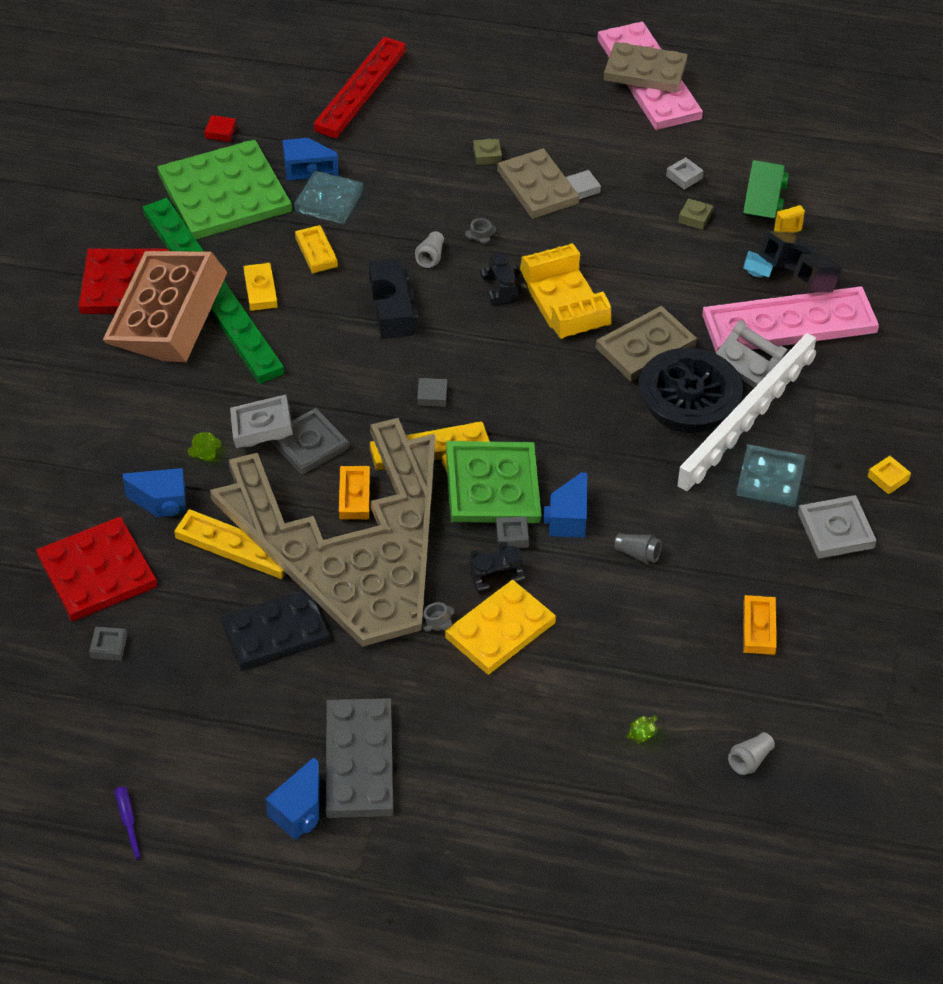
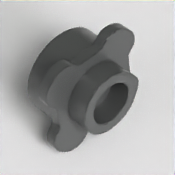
M477 218L471 222L470 230L465 232V236L467 239H474L481 244H487L490 242L491 235L496 233V227L487 219Z
M441 602L428 605L423 612L425 622L422 623L423 630L431 631L433 629L441 631L449 629L452 626L450 619L454 614V609Z

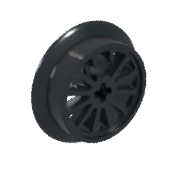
M676 348L662 352L647 362L639 377L641 396L648 405L653 417L663 426L682 433H701L717 427L738 406L743 393L742 380L734 366L723 357L698 348Z

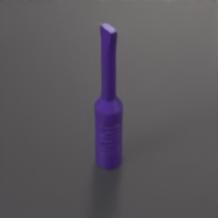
M119 787L114 792L121 821L127 827L131 847L137 861L140 855L133 827L135 817L127 788Z

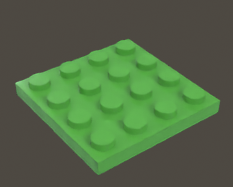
M255 139L157 166L158 175L179 216L195 239L292 212V204Z

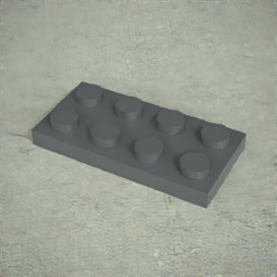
M391 698L327 700V818L393 816Z

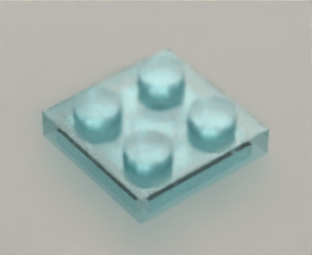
M314 171L294 203L295 212L344 224L363 192V183Z
M748 444L737 495L795 507L805 455Z

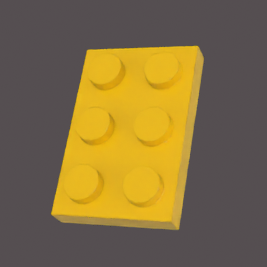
M511 580L454 623L449 629L445 630V638L489 675L554 625L556 615L514 580Z

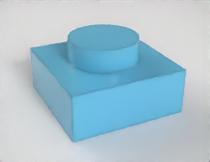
M748 251L743 268L755 277H769L773 265L760 257L759 254Z

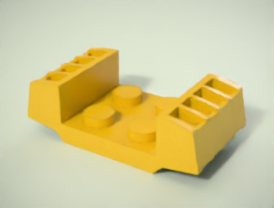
M573 243L523 256L520 266L531 296L549 327L554 329L560 339L611 325V305L605 293L599 292L594 294L579 270L580 252Z

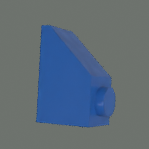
M310 138L282 140L287 180L338 176L337 152Z
M183 468L123 474L126 497L154 516L173 517L187 513Z
M581 472L551 494L550 506H544V524H549V536L585 538L587 473Z
M312 758L265 799L267 816L294 840L303 833L310 832L319 820L320 775L319 763L315 758Z

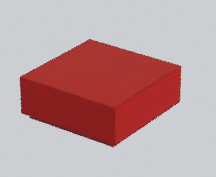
M211 115L204 131L205 138L230 142L237 126L236 119Z

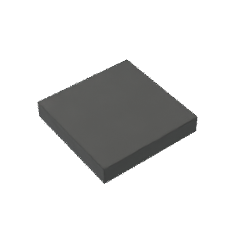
M317 408L291 421L293 435L286 436L281 440H269L301 475L350 449L349 441Z

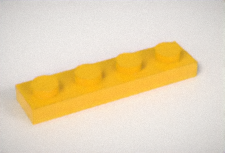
M482 421L406 435L407 439L411 440L434 434V460L442 459V455L446 454L445 447L447 441L489 442ZM372 441L370 442V452L376 471L385 470L386 468L375 442Z
M189 509L174 531L176 539L271 576L283 579L286 574L242 529Z

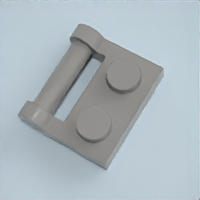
M739 320L716 354L730 362L739 373L741 380L755 388L780 362L788 349L781 345L779 347L746 327L747 323ZM741 336L772 356L771 360H766L737 341L738 338Z

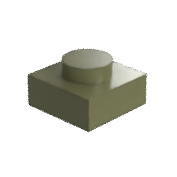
M499 139L473 140L476 165L498 164L502 162Z
M688 198L679 214L678 222L703 230L712 215L713 206Z

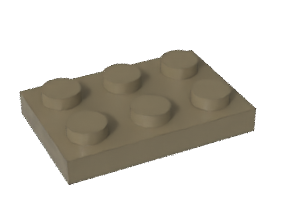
M614 42L604 72V80L678 93L688 54Z
M544 148L498 163L497 171L532 219L579 204L578 193Z
M660 306L597 339L596 349L629 381L640 377L644 366L656 355L676 348H693L696 346L697 338L663 306Z

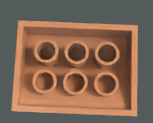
M145 251L103 341L106 344L161 361L187 362L227 271L212 252Z

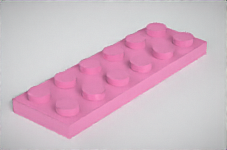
M644 22L632 23L598 32L597 40L608 57H610L614 42L661 49ZM682 80L678 93L626 84L655 130L702 119V109Z
M862 286L833 290V292H815L703 307L702 313L716 353L739 320L747 323L746 327L776 346L797 344L806 333L816 337V341L877 333L879 327ZM741 336L737 340L751 350L760 349Z

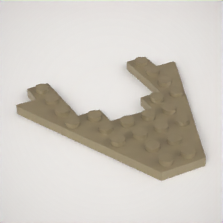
M399 418L370 425V433L397 494L371 501V510L378 526L323 540L314 516L284 523L258 453L230 459L229 468L235 484L210 490L211 500L362 647L421 631L435 435L431 434L408 440Z

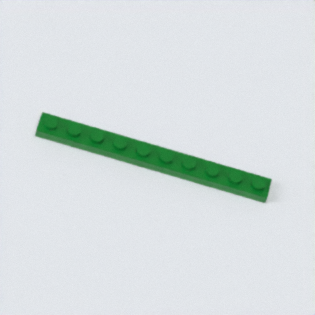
M167 198L143 206L145 217L169 251L204 252ZM223 281L210 309V313L258 384L284 375V366L226 282Z

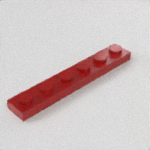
M383 37L313 123L314 131L337 139L404 55L406 43Z

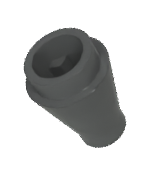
M619 533L614 547L616 551L623 552L645 564H649L650 562L656 563L662 549V541L657 539L655 535Z

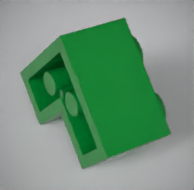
M753 160L743 214L769 219L776 218L777 212L782 211L784 199L779 198L781 189L787 190L789 172H785V165Z

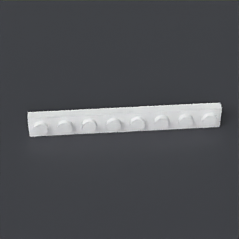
M806 333L680 466L678 487L688 491L695 483L699 484L705 477L706 471L711 466H716L719 463L725 450L734 447L739 435L743 431L747 432L752 427L755 418L767 411L770 402L775 397L779 398L782 395L786 385L790 381L794 382L805 365L812 363L816 356V350H814L816 337Z

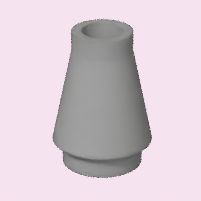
M431 232L416 247L415 258L422 267L430 268L440 262L442 244L444 242V237L441 233Z
M763 732L754 738L733 746L728 756L729 764L733 770L741 775L754 773L767 754L774 749L775 742L773 738Z

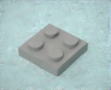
M286 395L230 408L233 440L236 448L252 447L257 443L281 440L286 436L293 435L289 403Z
M856 495L799 505V517L818 559L875 548L877 540Z

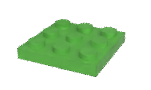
M446 442L451 522L496 523V518L526 517L527 523H540L542 515L534 442Z

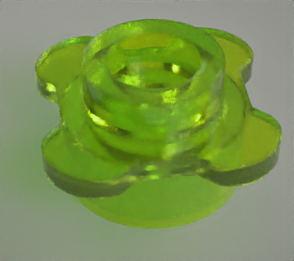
M198 433L192 439V447L188 449V455L192 458L199 457L205 461H212L216 457V450L221 447V441L210 433Z
M644 715L633 721L629 725L631 730L626 736L627 739L634 738L636 743L640 744L654 736L659 731L654 723L658 717L654 715L648 719Z

